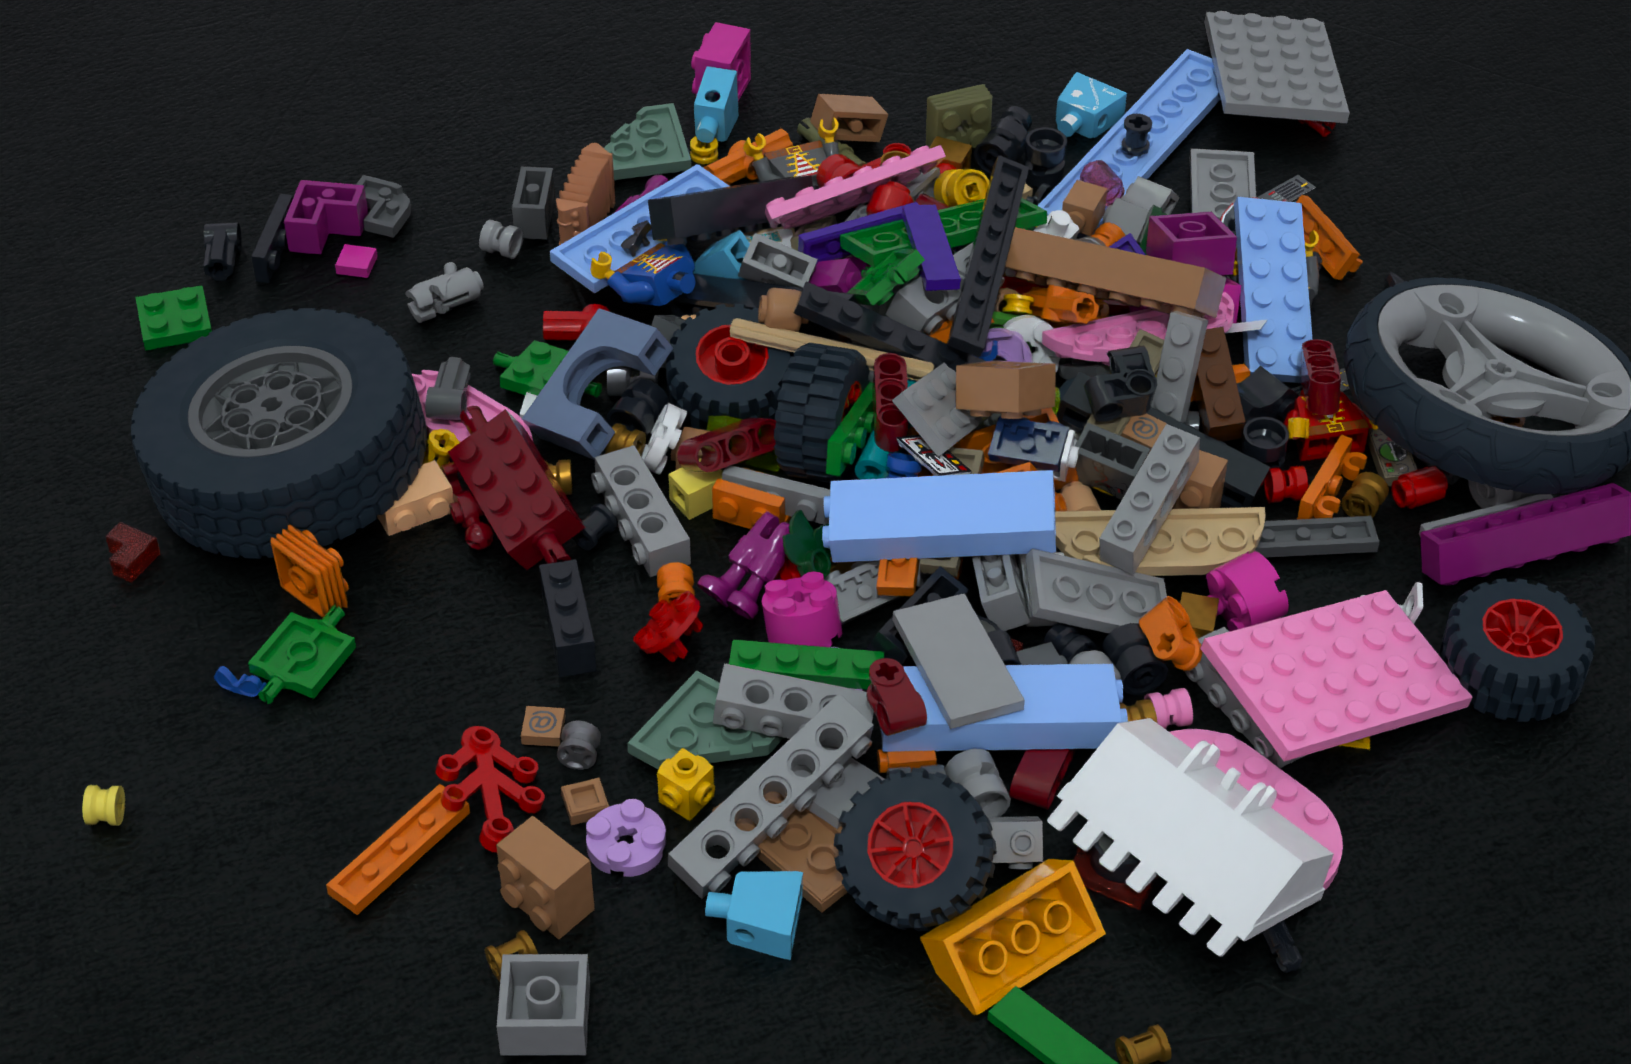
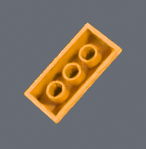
M1047 859L978 901L962 915L959 914L949 922L939 925L924 934L920 939L936 974L973 1015H979L998 1003L1015 986L1020 989L1105 935L1106 932L1074 861Z

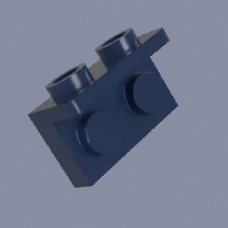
M999 416L988 451L990 461L1014 465L1031 462L1035 468L1060 472L1061 458L1069 427L1055 421L1040 423L1030 421L1025 417L1006 419Z

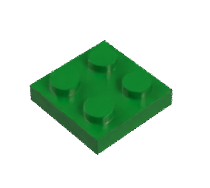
M203 286L185 287L179 290L135 297L145 351L190 343L202 336H208L209 332L212 331Z

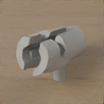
M449 262L444 265V275L414 285L412 289L407 290L406 296L414 300L407 304L413 317L419 323L435 318L436 313L445 314L453 308L478 299L481 296L480 291L484 288L483 282L477 271L472 272L468 267L457 271L456 264Z

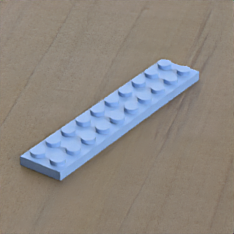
M1186 49L1041 201L1038 206L1047 211V216L1052 211L1062 210L1063 201L1076 180L1107 188L1106 210L1109 205H1113L1116 197L1121 198L1126 194L1128 187L1135 182L1138 176L1148 179L1221 100L1212 58ZM1131 114H1143L1152 120V129L1148 132L1147 137L1150 149L1148 153L1141 156L1128 155L1121 147L1122 140L1126 137L1124 120ZM1102 217L1101 221L1099 222V224L1097 225L1096 229H1097L1101 224L1104 223V222H1103V217ZM1078 233L1077 237L1083 238L1089 236L1082 233Z

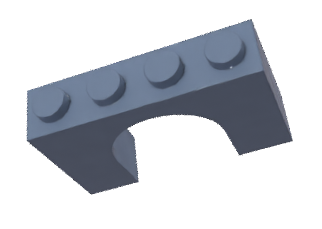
M599 308L522 417V420L538 438L595 460L594 457L600 456L615 434V431L599 413L580 406L581 397L588 384L603 371L616 366L631 367L655 376L673 350V347L657 328Z

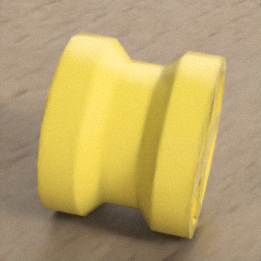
M88 785L84 792L82 805L84 823L86 825H96L99 821H107L110 826L121 825L125 811L123 787L111 786L109 789H101L98 785Z

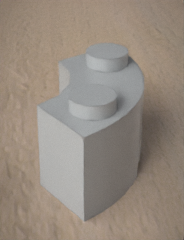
M1138 176L1135 182L1130 184L1126 194L1121 198L1116 197L1113 205L1107 207L1103 216V222L1116 224L1122 229L1125 236L1131 233L1136 242H1139L1147 214L1152 205L1162 208L1163 213L1170 215L1180 197L1172 189Z

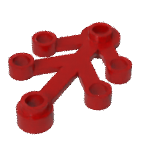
M473 726L464 731L461 738V749L454 755L445 754L439 758L435 772L444 781H454L458 778L461 768L469 762L475 761L477 769L460 784L447 785L443 790L441 804L449 811H459L464 807L465 801L481 788L487 820L483 824L479 840L485 849L497 852L496 844L514 831L511 821L503 815L499 790L516 801L519 807L528 813L540 811L545 795L541 789L535 786L523 788L494 768L493 764L494 760L511 771L517 781L531 783L534 781L538 771V763L530 757L516 758L500 747V738L493 730L483 726Z

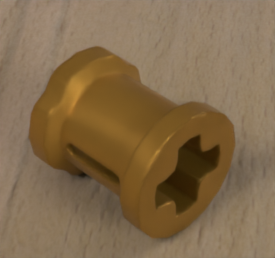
M525 930L517 932L516 938L496 948L492 945L485 948L489 966L499 982L501 979L503 954H513L515 952H518V954H538L533 941Z
M1158 1024L1148 1027L1145 1033L1129 1039L1122 1036L1115 1041L1117 1056L1121 1064H1149L1157 1060L1165 1062L1170 1060L1172 1056L1167 1036Z

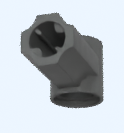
M449 357L446 362L441 363L435 386L429 387L427 390L425 402L427 418L461 421V412L463 410L466 412V391L471 377L470 365L463 362L461 358Z

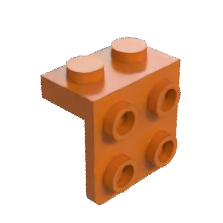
M719 478L712 487L714 519L751 529L766 511L778 517L779 524L782 522L788 523L791 516L785 515L784 497Z

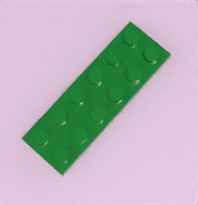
M1022 198L1015 227L1032 231L1035 226L1046 224L1047 211ZM985 199L938 210L950 248L968 246L974 242ZM903 219L840 235L841 248L870 266L878 265L897 248L912 249Z

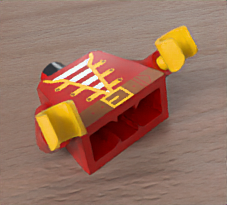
M1302 389L1300 396L1295 399L1294 410L1287 413L1283 423L1289 431L1288 440H1295L1300 461L1327 458L1341 434L1353 438L1350 453H1363L1369 429H1378V426L1369 420L1360 407L1352 403L1345 393L1341 391L1339 411L1332 415H1318L1308 410Z

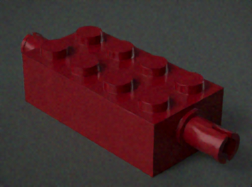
M467 407L472 418L469 419L463 410L460 414V420L467 428L470 436L449 450L448 453L506 552L526 570L543 558L547 564L559 562L560 560H571L562 544L586 527L525 428L506 409L487 422L480 407Z

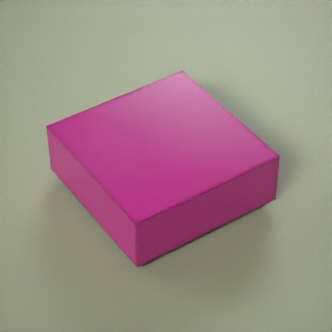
M345 244L335 264L336 274L368 278L377 259V249Z

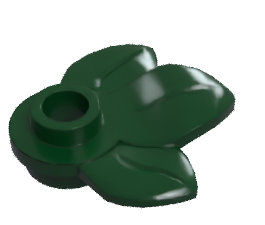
M798 510L789 522L790 534L783 536L785 554L790 562L797 566L801 577L813 571L820 572L826 577L831 570L830 558L832 556L830 548H824L822 529L823 526H829V524L822 525L813 530L803 511Z

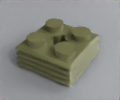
M985 84L941 93L927 98L926 145L928 147L931 146L936 136L972 145V149H975L979 142L988 135L991 130L993 96L988 91V88L985 87Z

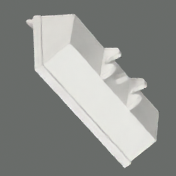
M1151 718L1117 723L1071 782H1068L1058 793L1057 797L1062 802L1047 819L1050 825L1058 831H1062L1080 814L1088 821L1075 836L1073 842L1082 850L1089 851L1104 834L1114 840L1099 859V863L1110 872H1114L1130 854L1141 861L1126 879V884L1137 893H1141L1157 875L1163 878L1167 884L1155 897L1152 904L1164 914H1168L1184 896L1190 899L1195 904L1179 924L1191 935H1195L1211 917L1221 923L1222 926L1207 943V947L1219 957H1222L1239 938L1245 942L1321 900L1325 891L1323 885L1334 854L1271 808L1277 796V791L1274 788L1259 782L1250 791L1237 783L1241 775L1239 771L1232 767L1225 774L1215 766L1220 757V749L1214 744H1209L1207 741H1201L1191 749Z

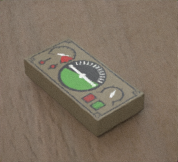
M1369 429L1367 444L1377 472L1386 481L1388 486H1391L1394 480H1398L1400 475L1417 470L1412 454L1399 446L1381 430Z

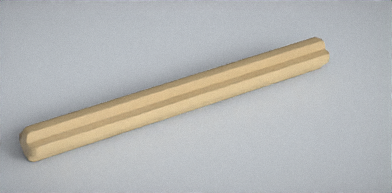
M739 318L733 319L730 326V337L789 352H795L796 349L807 343L855 349L865 357L866 365L872 371H874L875 359L879 355L887 353L796 331L769 328L765 324ZM902 356L907 365V379L918 381L934 370V364L931 362Z

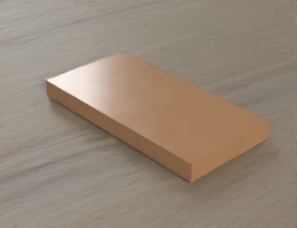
M774 791L764 795L766 801L772 804H779L785 800L780 793ZM796 809L786 819L789 822L788 825L776 838L771 839L768 836L758 845L760 851L757 857L773 871L803 872V897L822 913L848 893L841 882L843 877L837 871L834 859L839 856L838 849L834 847V837L836 833L841 834L842 827L840 826L836 829L809 810L805 809L799 812ZM748 818L739 819L735 823L743 831H751L756 827V824Z

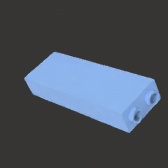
M1053 470L831 481L830 496H824L825 518H829V526H823L822 529L824 548H830L833 563L899 558L923 559L1028 554L1031 549L1050 553L1056 552Z
M1113 664L1005 665L1025 700L1024 710L950 729L917 666H903L912 685L924 701L927 723L924 726L889 736L885 735L881 730L882 751L1097 749L1117 723L1128 722L1126 708L1120 709L1119 704L1123 701L1122 680L1115 679Z

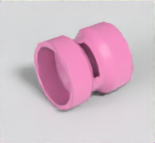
M1185 688L1172 689L1166 695H1162L1159 692L1145 695L1144 699H1150L1153 703L1157 722L1164 729L1168 725H1176L1177 727L1191 726L1193 722V708L1190 696Z

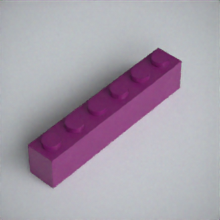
M1615 483L1422 531L1420 532L1422 572L1440 585H1454L1461 579L1473 576L1485 577L1490 575L1492 571L1503 568H1519L1526 562L1538 559L1550 560L1555 558L1557 554L1569 551H1584L1588 549V546L1599 543L1618 542L1620 538L1631 535V492Z

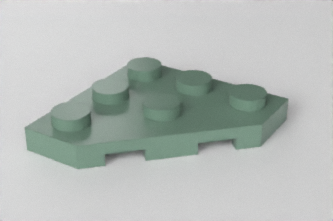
M674 103L641 108L636 113V119L631 124L625 123L611 135V142L604 147L609 153H613L614 181L664 173H677L691 168L690 154Z
M696 670L628 742V753L659 769L666 759L674 757L682 748L695 756L704 757L709 763L769 755L784 737L767 736L759 732L739 728L732 729L724 725L714 724V709L720 683Z

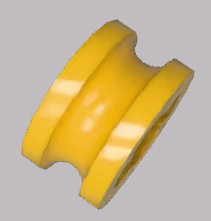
M696 136L690 141L691 159L699 164H710L717 160V139L714 137L712 142L703 143Z
M1019 294L1004 295L1003 300L1006 301L1007 305L1002 308V312L1033 315V311L1030 310V304L1034 303L1033 297Z

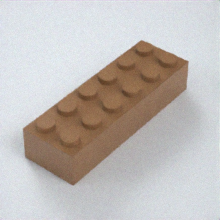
M1017 227L1014 229L1005 265L1006 268L1016 271V278L1027 280V282L1045 287L1047 285L1060 286L1094 295V298L1102 300L1113 299L1120 301L1122 304L1139 308L1141 305L1165 314L1179 311L1200 318L1205 316L1217 317L1226 282V277L1204 267Z

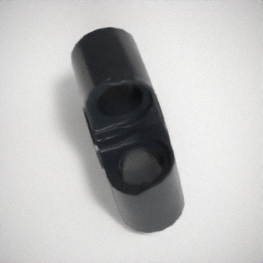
M1143 345L1108 351L1107 356L1109 357L1111 374L1096 375L1084 384L1085 394L1094 419L1100 422H1107L1117 418L1146 414L1151 408L1157 388V379L1152 370L1146 347Z

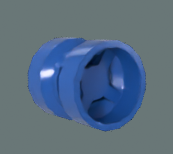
M889 453L886 461L889 472L885 478L917 477V474L922 471L923 466L910 454Z

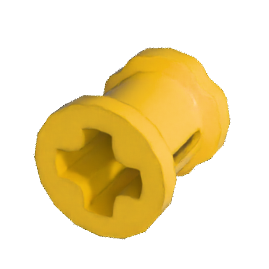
M446 429L432 430L428 436L427 442L429 445L426 449L422 465L433 461L435 457L438 458L437 464L439 467L450 463L449 459L451 456L448 451L460 443L456 435ZM442 440H445L443 448L440 447Z

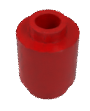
M1431 465L1400 475L1398 480L1392 482V496L1399 507L1413 509L1443 499L1448 489V480L1441 470Z

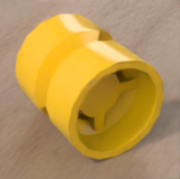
M975 169L946 170L935 181L934 197L950 207L985 199L989 179L984 173Z

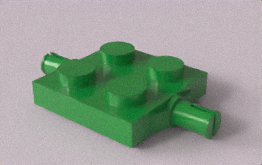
M897 248L878 265L865 267L866 270L861 272L862 279L846 294H854L857 304L870 306L877 304V306H880L893 296L894 292L892 289L896 285L910 281L919 273L918 266L925 259L917 249Z
M535 340L519 356L513 357L498 351L494 356L493 364L506 368L500 376V387L526 395V392L538 396L569 351ZM591 381L583 393L597 398L601 393L602 384Z
M333 605L326 615L319 620L308 619L291 612L248 662L250 673L269 680L266 686L258 693L259 698L263 702L267 701V704H271L282 689H291L314 699L356 649L355 638L339 632L335 628L337 623L345 616L344 611L339 606L336 608V605Z

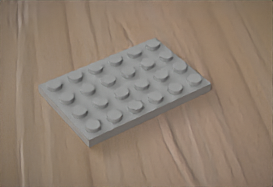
M1227 11L1206 12L1204 23L1224 114L1335 123L1348 122L1350 112L1324 22L1314 18L1297 20L1286 16H1276L1274 18L1261 17L1254 13L1237 15Z

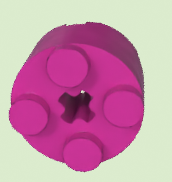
M1248 551L1206 574L1210 593L1208 597L1219 598L1216 616L1221 615L1227 621L1229 632L1279 619L1288 612L1289 604L1286 591L1279 592L1274 582L1280 579L1272 564L1259 552L1254 551L1249 554Z
M808 572L800 578L785 581L772 580L765 585L766 592L762 597V607L768 642L830 647L832 646V638L836 635L840 638L842 635V625L837 591L832 583L824 580L822 573Z

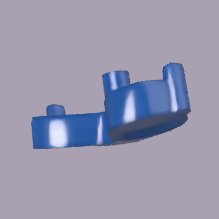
M225 666L219 667L214 675V679L222 688L250 697L257 696L267 684L266 682L262 683L260 678L255 675L248 676L243 674L237 680Z

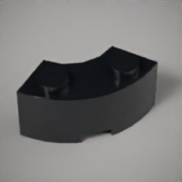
M1259 366L1248 378L1237 383L1245 424L1257 417H1270L1279 421L1282 418L1285 419L1287 413L1294 410L1295 399L1299 397L1297 393L1262 366Z

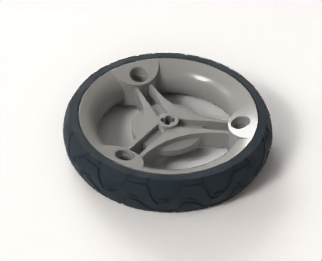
M1421 278L1395 284L1382 291L1361 309L1348 331L1344 352V367L1350 391L1360 409L1374 425L1378 426L1379 430L1399 446L1415 454L1420 459L1438 466L1442 470L1470 481L1504 490L1533 494H1564L1597 486L1621 471L1631 461V362L1629 358L1597 329L1549 302L1520 291H1514V289L1481 281L1459 278ZM1406 343L1418 347L1440 349L1447 359L1442 375L1448 388L1425 379L1417 378L1403 362L1398 348ZM1502 350H1505L1507 352L1518 355L1524 359H1527L1533 362L1534 364L1549 371L1550 373L1554 374L1556 377L1539 371L1523 363L1522 361L1510 356ZM1495 416L1512 418L1539 416L1573 423L1576 429L1562 431L1534 430L1505 424L1489 418Z

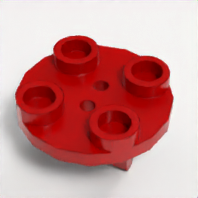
M689 590L683 592L670 603L666 600L659 601L649 611L651 619L645 627L636 633L633 641L647 654L659 651L671 662H675L678 656L684 659L688 650L679 638L683 633L686 636H690L693 630L695 632L701 631L703 624L697 617L700 610V601Z

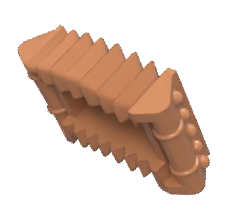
M591 143L581 150L582 155H579L578 160L574 161L575 167H571V174L567 175L568 183H564V191H559L560 199H556L558 210L557 223L559 224L560 233L559 245L607 217V213H610V208L615 206L613 153H609L598 143Z

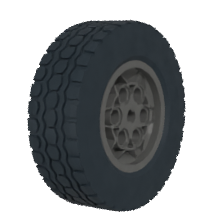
M299 308L298 311L293 309L279 310L272 314L267 312L254 315L251 319L244 318L230 323V326H222L209 332L208 336H202L188 344V348H182L171 357L170 362H165L156 371V376L151 377L145 385L144 392H141L136 402L131 424L133 448L159 513L168 526L178 536L184 538L186 542L197 548L200 546L202 550L214 554L220 552L222 556L238 558L241 555L244 558L261 559L262 556L274 558L271 537L276 538L277 533L282 534V529L288 530V525L296 527L301 532L303 530L310 531L322 547L334 543L333 540L338 538L341 540L355 533L359 527L364 528L375 521L377 515L382 516L394 505L395 500L398 501L408 490V485H411L416 478L418 468H421L426 452L427 429L425 417L408 361L398 343L380 326H375L373 322L362 317L358 319L354 314L338 313L337 310L321 309L316 311V308Z

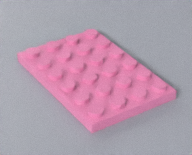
M1387 590L1211 636L1204 639L1200 648L1284 762L1467 708L1473 698L1468 690L1460 684L1455 674L1452 675L1446 663Z

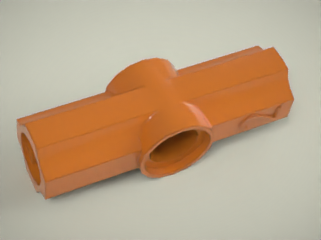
M781 128L765 136L766 144L762 154L764 157V153L793 147L788 133ZM746 140L736 142L730 148L727 156L703 167L728 185L744 177L750 180L758 179L752 163L755 162L754 157L748 156L743 149ZM756 142L751 143L753 146L758 147Z
M1048 285V288L1032 287L1029 292L1023 293V295L1034 298V303L1030 304V310L1033 311V315L1043 320L1071 325V322L1087 324L1089 320L1096 318L1099 305L1095 302L1094 295Z

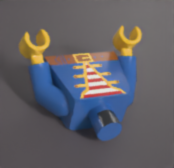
M667 239L660 240L665 241V243L657 244L615 271L610 269L612 257L606 252L599 253L598 261L594 258L591 261L590 271L592 276L598 279H608L607 284L621 296L622 301L631 304L662 306L682 293H691L696 283L693 274L695 264L690 252L684 244L667 245Z

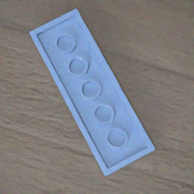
M697 164L550 251V261L590 291L596 293L608 286V279L595 278L590 271L592 258L598 261L600 252H606L612 257L610 269L615 271L657 244L665 243V241L653 240L652 230H650L646 234L650 244L645 247L641 243L635 252L636 256L632 257L631 254L625 253L621 247L622 242L634 234V231L631 229L633 226L646 220L651 224L648 206L649 199L730 186Z
M1237 197L1234 202L1239 284L1242 285L1240 294L1242 322L1267 320L1259 330L1242 331L1245 365L1249 368L1250 375L1259 366H1262L1281 382L1302 383L1300 378L1302 343L1312 340L1302 203Z

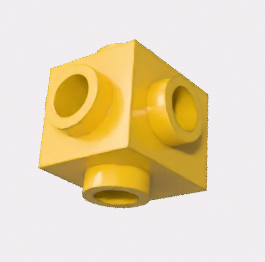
M682 748L674 757L666 759L659 767L657 772L659 803L690 821L714 797V766L704 757L695 756Z

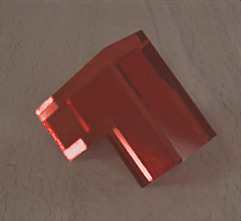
M119 522L106 535L109 551L114 554L109 559L113 575L131 583L160 554L156 537L122 522Z

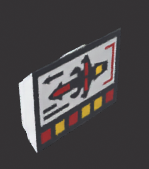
M920 435L896 437L899 446L906 449L916 461L926 467L934 476L963 475L972 472L949 450L937 457Z

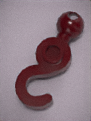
M450 462L441 465L440 469L453 490L454 502L449 504L455 524L461 523L463 528L466 529L465 540L471 548L483 550L489 547L493 541V530L487 523L480 522L479 517L484 516V512L470 491L462 490L457 475L459 470L455 463Z

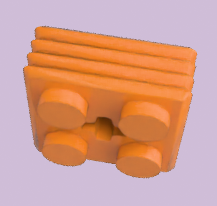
M288 525V530L282 529V534L277 533L276 538L271 537V546L279 581L284 590L322 618L333 605H336V608L338 606L341 609L342 607L348 608L346 592L349 590V586L342 577L341 572L344 561L335 549L328 548L326 550L318 544L317 539L310 531L303 530L301 532L292 525Z

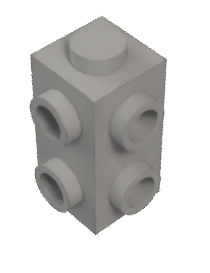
M1038 816L988 817L993 828L991 831L992 837L996 841L997 854L993 855V863H1008V868L1031 869L1033 868V862H1043L1042 820Z

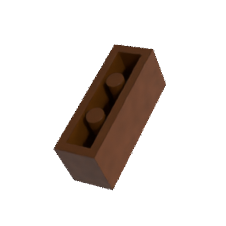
M1224 328L1206 329L1193 387L1203 432L1222 442L1241 439L1245 418Z

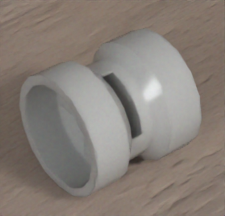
M489 219L481 230L479 247L482 251L489 253L497 251L503 257L514 259L522 246L523 231L521 228L512 225L504 227L501 222Z

